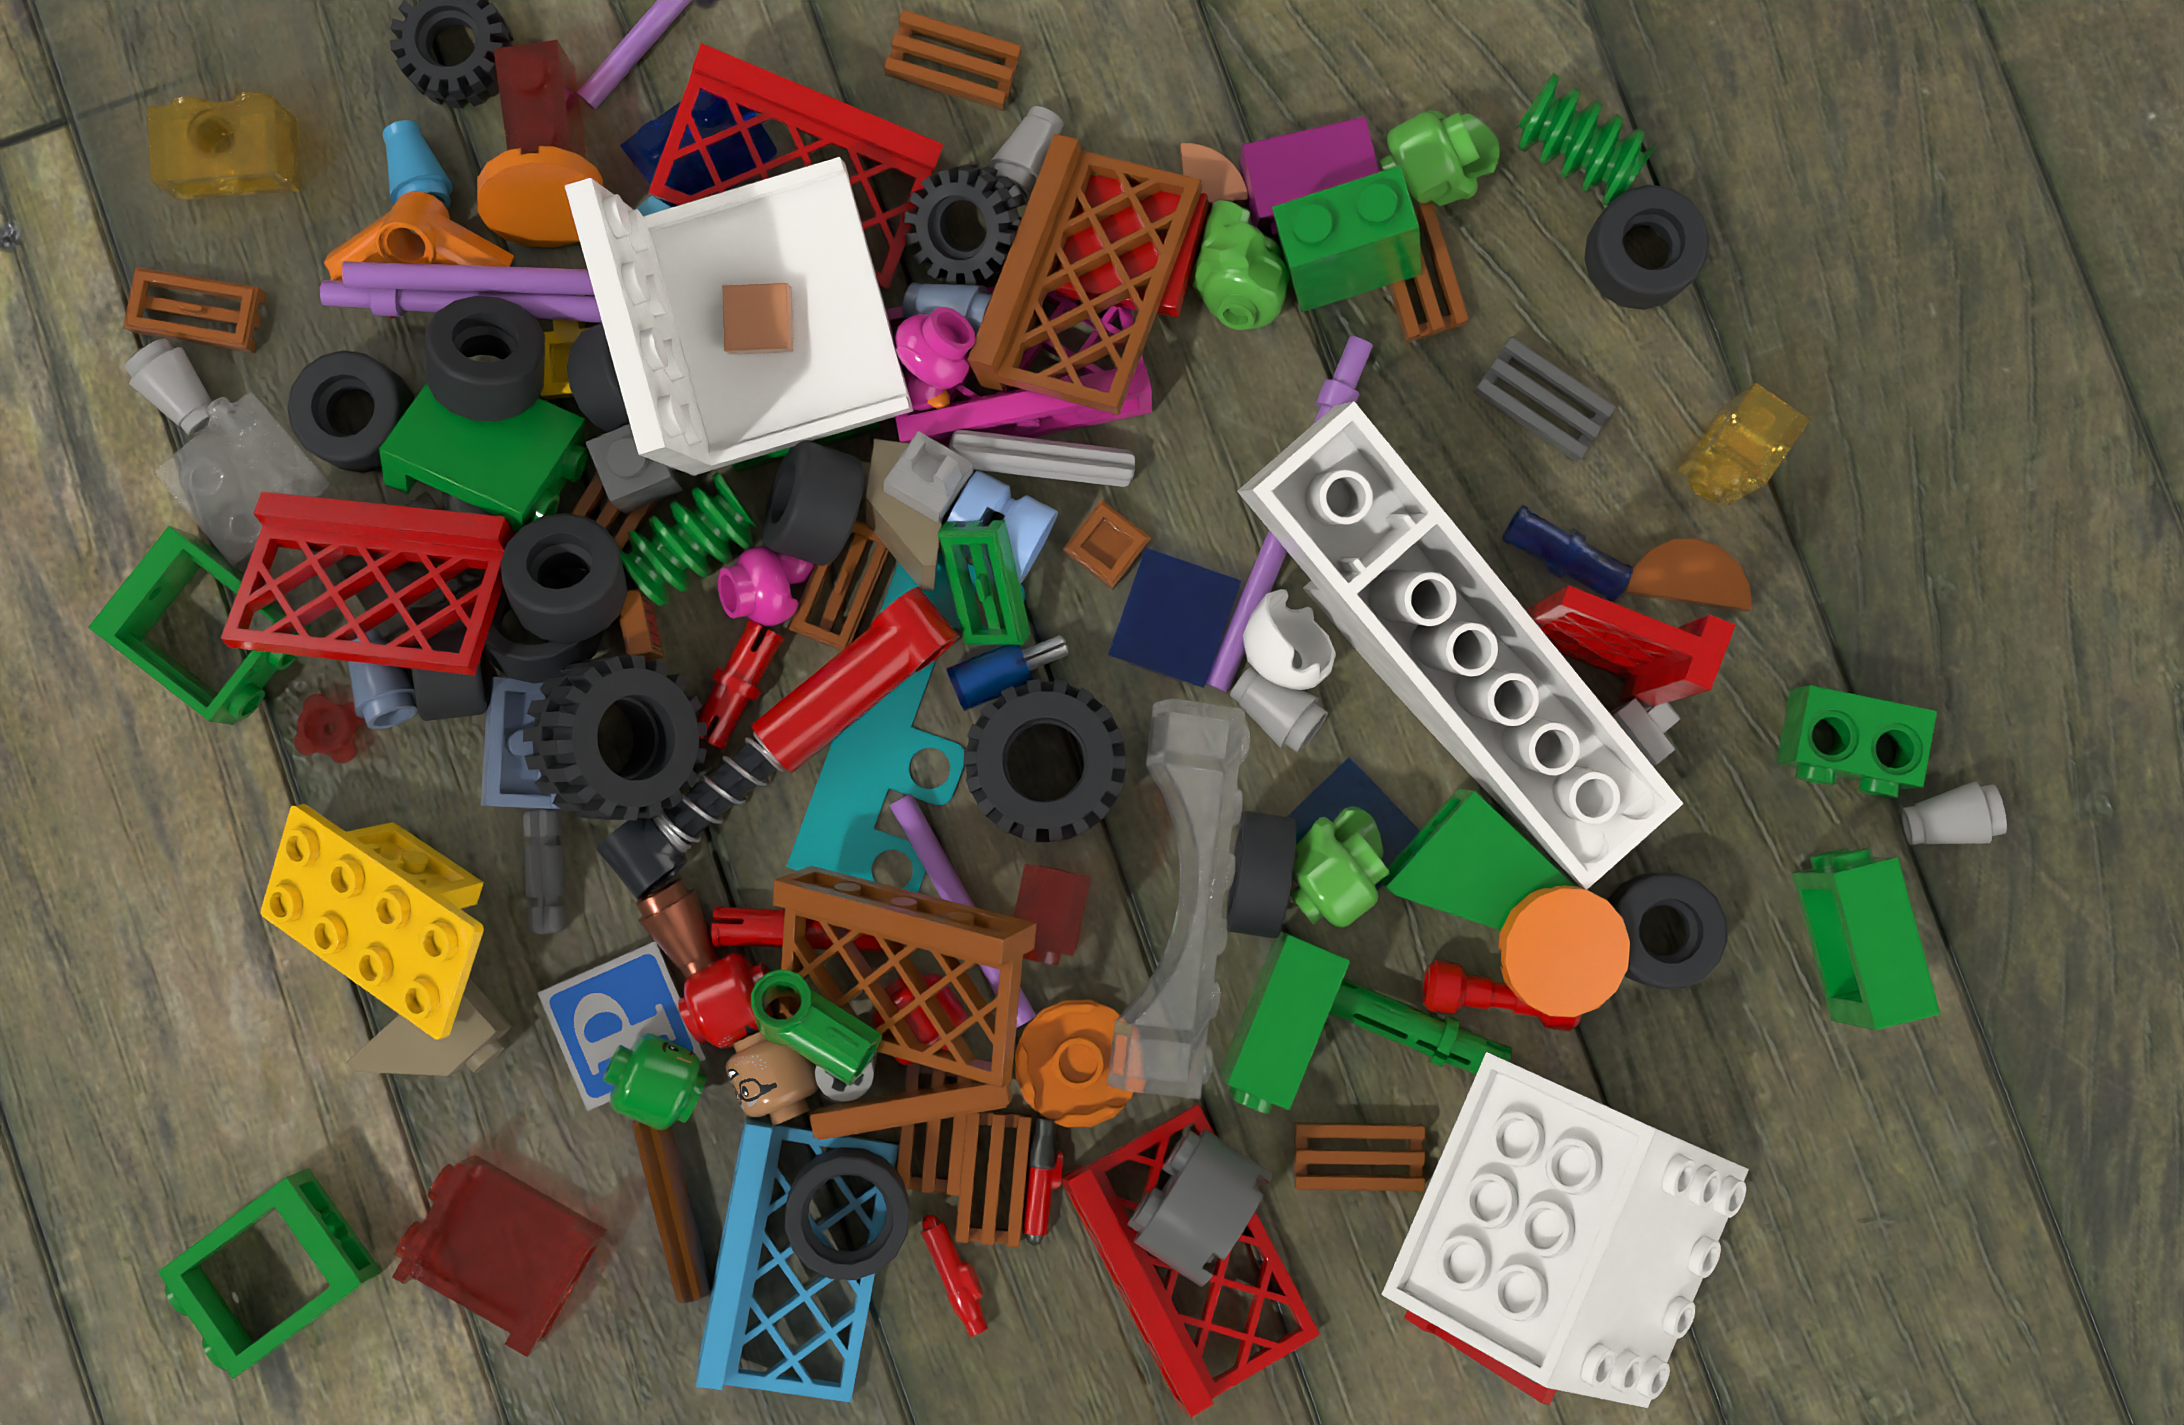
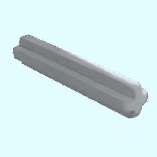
M961 429L954 431L949 443V449L974 463L973 470L1120 487L1128 486L1130 481L1133 480L1135 472V455L1128 449Z

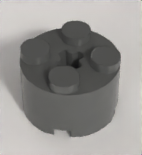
M1206 1129L1199 1136L1190 1130L1186 1137H1181L1162 1167L1164 1171L1171 1175L1162 1191L1155 1187L1151 1193L1148 1191L1127 1223L1128 1226L1137 1231L1134 1243L1200 1287H1203L1213 1276V1274L1202 1268L1206 1261L1211 1263L1214 1256L1223 1261L1225 1260L1264 1194L1253 1188L1254 1184L1262 1186L1269 1183L1272 1178L1270 1171Z

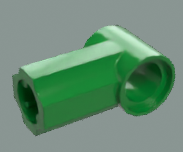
M775 970L765 974L756 982L751 993V1006L760 1033L768 1041L788 1046L849 1086L862 1075L882 1041L881 1033L811 990L807 982L799 974L792 971ZM780 996H790L801 1003L798 1012L785 1020L774 1019L765 1013L768 1004Z

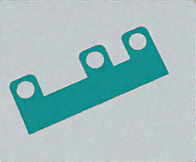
M939 553L934 591L923 589L922 591L950 625L961 630L944 557ZM899 562L880 613L900 596L915 587H919ZM968 564L969 573L973 589L975 592V579L977 577L974 566ZM1020 584L1021 593H1022L1023 602H1024V600H1025V591H1024L1023 586ZM982 625L983 629H989L988 626ZM935 661L919 673L905 679L833 739L786 867L798 871L809 866H815L874 881L872 865L876 857L887 850H898L908 856L913 867L911 880L902 889L918 893L926 870L912 845L907 840L874 829L888 789L905 795L912 793L914 798L933 805H944L954 795L964 767V749L955 742L911 727ZM925 748L940 750L946 755L950 764V773L947 780L941 786L933 789L918 786L912 780L909 772L912 757L918 751Z

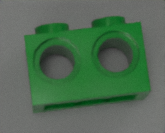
M1813 685L1791 689L1789 691L1776 764L1797 768L1795 778L1802 781L1835 785L1836 776L1859 781L1858 791L1861 793L1886 798H1898L1899 789L1921 788L1924 786L1937 711ZM1818 721L1827 724L1833 733V746L1827 754L1821 753L1815 747L1812 740V731ZM1882 734L1892 740L1896 749L1895 759L1889 767L1883 765L1876 755V743Z

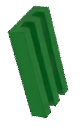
M993 520L987 527H982L981 521H969L965 527H959L957 521L945 522L937 533L964 644L1023 645L1031 633L1005 520ZM963 545H969L977 577L975 579V586L979 601L983 603L989 629H983Z

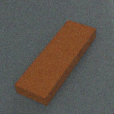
M970 1080L821 1106L810 1114L813 1138L823 1140L1007 1108L1013 1095L1011 1083L1000 1088L980 1081Z

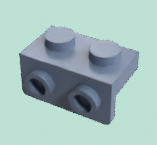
M488 678L481 806L560 809L552 804L556 794H542L534 783L542 774L539 769L528 770L524 757L534 753L533 743L523 742V728L534 727L535 718L526 713L532 700H544L546 698L539 689L544 683L533 684L512 678Z

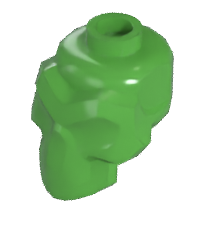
M1428 110L1388 132L1387 145L1391 154L1380 159L1384 170L1401 166L1407 189L1417 202L1424 204L1433 201L1437 205L1442 206L1460 199L1468 200L1475 195L1478 189L1477 178L1494 173L1499 162L1500 148L1494 133L1473 115L1465 113L1460 116L1459 112H1456L1446 117L1439 111Z
M1218 200L1212 204L1204 223L1202 248L1191 273L1192 287L1197 295L1203 299L1210 313L1225 326L1235 330L1265 327L1273 323L1281 312L1289 288V271L1282 260L1281 249L1272 239L1264 236L1258 228L1248 223L1249 210L1226 200Z
M1347 807L1334 822H1331L1326 817L1319 818L1313 824L1310 831L1296 844L1292 876L1298 887L1291 891L1289 895L1313 925L1324 917L1333 927L1345 928L1377 902L1378 892L1375 884L1388 875L1389 871L1381 861L1384 851L1380 833L1373 817L1359 807Z

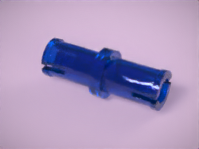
M1521 505L1509 521L1503 533L1502 541L1507 544L1511 543L1548 564L1549 573L1560 579L1567 575L1603 595L1610 602H1614L1620 596L1633 573L1632 566L1618 561L1585 542L1587 536L1574 528L1567 532L1528 510L1529 508L1525 505Z

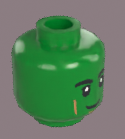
M646 1033L637 1038L631 1049L620 1044L618 1045L607 1066L602 1081L613 1085L610 1094V1104L613 1110L654 1129L665 1130L676 1120L683 1123L688 1120L700 1098L707 1076L699 1072V1058L694 1052L654 1034Z

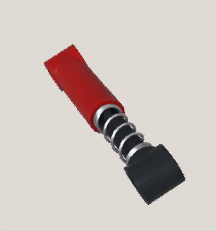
M920 587L909 590L884 609L873 620L868 630L751 724L755 738L752 740L746 737L745 742L747 745L731 758L723 756L724 764L708 777L700 775L702 782L685 796L682 794L684 799L676 806L669 809L666 807L664 809L661 808L662 814L652 818H637V820L626 821L598 846L597 851L637 900L642 899L663 885L687 863L688 860L685 852L691 848L693 842L700 841V832L712 822L722 823L724 812L734 804L744 805L746 802L745 795L757 785L767 786L768 776L777 769L783 772L786 769L791 774L905 679L919 673L938 659L958 640L960 635Z

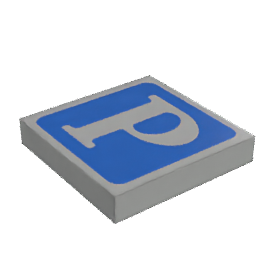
M655 941L538 992L587 1111L610 1102L613 1085L602 1080L619 1044L631 1049L637 1038L643 1034L650 1033L694 1052L698 1056L699 1062L709 1058L704 1044H699L694 1039L683 1021L678 1007V1000L684 996L665 952Z

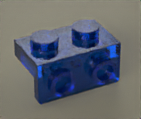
M700 90L692 112V118L702 140L737 125L726 100ZM681 101L657 119L644 124L635 135L620 145L650 186ZM737 105L744 122L756 117L754 112ZM762 124L748 129L764 164L777 154V148ZM688 126L679 149L696 143ZM741 133L706 148L721 182L756 168ZM697 151L674 161L666 186L692 196L715 186L700 151ZM660 199L663 203L669 205L671 208L677 206L675 204Z

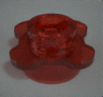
M322 694L309 696L303 703L304 711L301 713L297 723V734L294 737L296 749L301 754L311 756L316 752L330 755L336 763L350 762L357 755L358 750L354 741L358 727L364 724L365 718H360L356 715L354 702L340 705L330 702ZM328 723L335 725V732L331 735L325 732V726Z

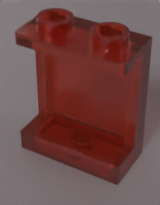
M472 1155L458 1162L456 1166L447 1164L433 1182L427 1198L434 1201V1204L423 1223L415 1221L400 1240L394 1255L402 1260L392 1278L402 1284L412 1279L418 1280L510 1333L505 1345L528 1357L544 1343L607 1229L481 1157Z

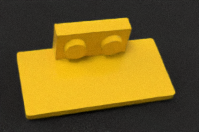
M306 804L291 806L261 907V915L429 1036L439 1040L448 1037L451 1033L484 931L483 925L461 909L477 905L484 882L394 822L346 832Z

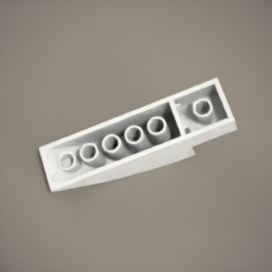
M1354 401L1335 405L1237 491L1311 579L1303 589L1336 628L1466 771L1581 888L1587 890L1683 805V802Z

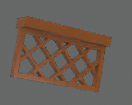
M1054 133L977 333L975 343L968 357V361L980 385L1002 392L1005 391L1006 385L1120 415L1202 192L1201 179L1082 151L1078 139ZM1092 174L1117 179L1124 191L1120 195L1094 208H1091L1084 195ZM1129 183L1137 184V186L1132 188ZM1159 191L1181 195L1176 211L1153 223L1150 222L1140 204V201ZM1079 206H1081L1084 213L1076 216ZM1132 206L1143 228L1111 244L1099 222ZM1092 226L1103 248L1070 265L1063 251L1067 238ZM1167 233L1164 244H1162L1159 236ZM1151 241L1159 255L1155 268L1130 280L1118 257ZM1060 261L1063 269L1055 272L1058 262ZM1111 261L1123 284L1089 300L1078 277ZM1071 282L1082 305L1049 321L1042 309L1046 294ZM1147 288L1143 301H1141L1138 292ZM1130 297L1138 311L1134 325L1109 337L1097 314ZM1037 318H1039L1042 325L1033 329ZM1090 318L1102 341L1068 358L1056 335ZM1050 339L1061 362L1038 374L1019 369L1025 350ZM1126 346L1122 358H1120L1116 350ZM1109 354L1117 369L1109 393L1083 386L1075 371ZM1069 375L1072 383L1059 379Z
M815 866L806 867L774 880L772 905L785 908L781 970L797 973L804 980L810 976L825 999L857 1019L859 1018L849 1003L865 991L885 1021L878 1028L874 1029L882 1034V1041L876 1050L877 1052L1000 1088L1012 1081L1023 954L1034 949L1037 923ZM806 918L819 921L834 944L819 957L805 937ZM844 928L850 929L851 931L847 933ZM863 933L875 936L890 959L874 972L853 942ZM900 943L906 944V945H908V946H906V947L903 949V947L901 946ZM919 948L931 951L947 974L930 988L909 958ZM838 953L841 954L859 982L858 985L845 995L842 994L824 966ZM958 959H962V960H966V961L963 962L962 964H960V962L958 961ZM976 964L1000 969L998 997L989 1004L985 1002L966 973ZM894 968H896L915 997V1000L900 1011H898L879 982V979ZM951 983H953L973 1014L958 1027L954 1026L935 997L936 994ZM780 996L778 1020H785L794 1016L800 1008V1002L790 996ZM920 1006L941 1036V1039L932 1046L920 1043L904 1020V1018ZM995 1009H996V1017H995V1015H994L993 1012H992V1011H994ZM976 1023L980 1024L993 1044L992 1063L976 1059L961 1034ZM947 1046L950 1051L944 1050L942 1048Z

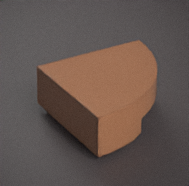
M1192 143L1180 144L1182 175L1201 179L1203 188L1201 193H1206L1208 196V209L1218 200H1226L1239 206H1247L1248 193L1245 182L1230 160L1216 150L1203 145Z

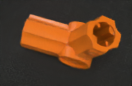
M410 191L402 194L388 213L327 255L324 264L329 270L331 280L343 281L342 268L344 261L510 267L515 256L450 220L448 210L435 196L423 191ZM408 229L414 230L419 235L413 234Z

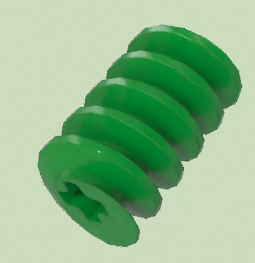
M1552 73L1517 126V128L1520 127L1522 129L1518 149L1526 152L1539 141L1543 142L1539 160L1541 164L1546 166L1560 155H1563L1564 161L1560 176L1567 180L1583 168L1586 172L1581 190L1589 193L1602 182L1606 183L1607 186L1602 204L1608 206L1610 202L1628 189L1658 143L1644 153L1640 152L1645 132L1639 128L1623 139H1620L1619 134L1623 118L1618 114L1601 126L1597 124L1602 104L1596 100L1582 111H1577L1576 108L1581 90L1575 86L1560 98H1557L1555 93L1559 76Z
M718 472L712 475L717 492L716 496L711 497L697 486L694 487L691 491L696 507L695 510L691 512L677 501H673L670 503L674 524L669 526L657 516L652 515L649 517L653 538L648 540L631 529L627 534L632 552L626 554L619 549L622 563L643 593L658 606L664 607L669 603L665 583H669L684 593L690 589V581L686 569H691L702 578H707L711 575L709 554L724 564L730 563L733 558L729 545L730 540H733L746 550L754 545L750 527L752 525L757 529L758 527L733 489Z

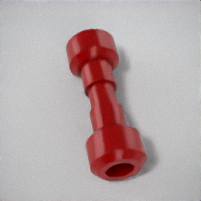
M1434 960L1427 966L1425 971L1422 1002L1428 1011L1454 1014L1462 1006L1486 1010L1489 1007L1508 1009L1513 1014L1538 1017L1544 1028L1567 1032L1578 1026L1581 1015L1576 1017L1549 1016L1520 1001L1506 983L1495 982L1490 977L1466 974L1460 963Z

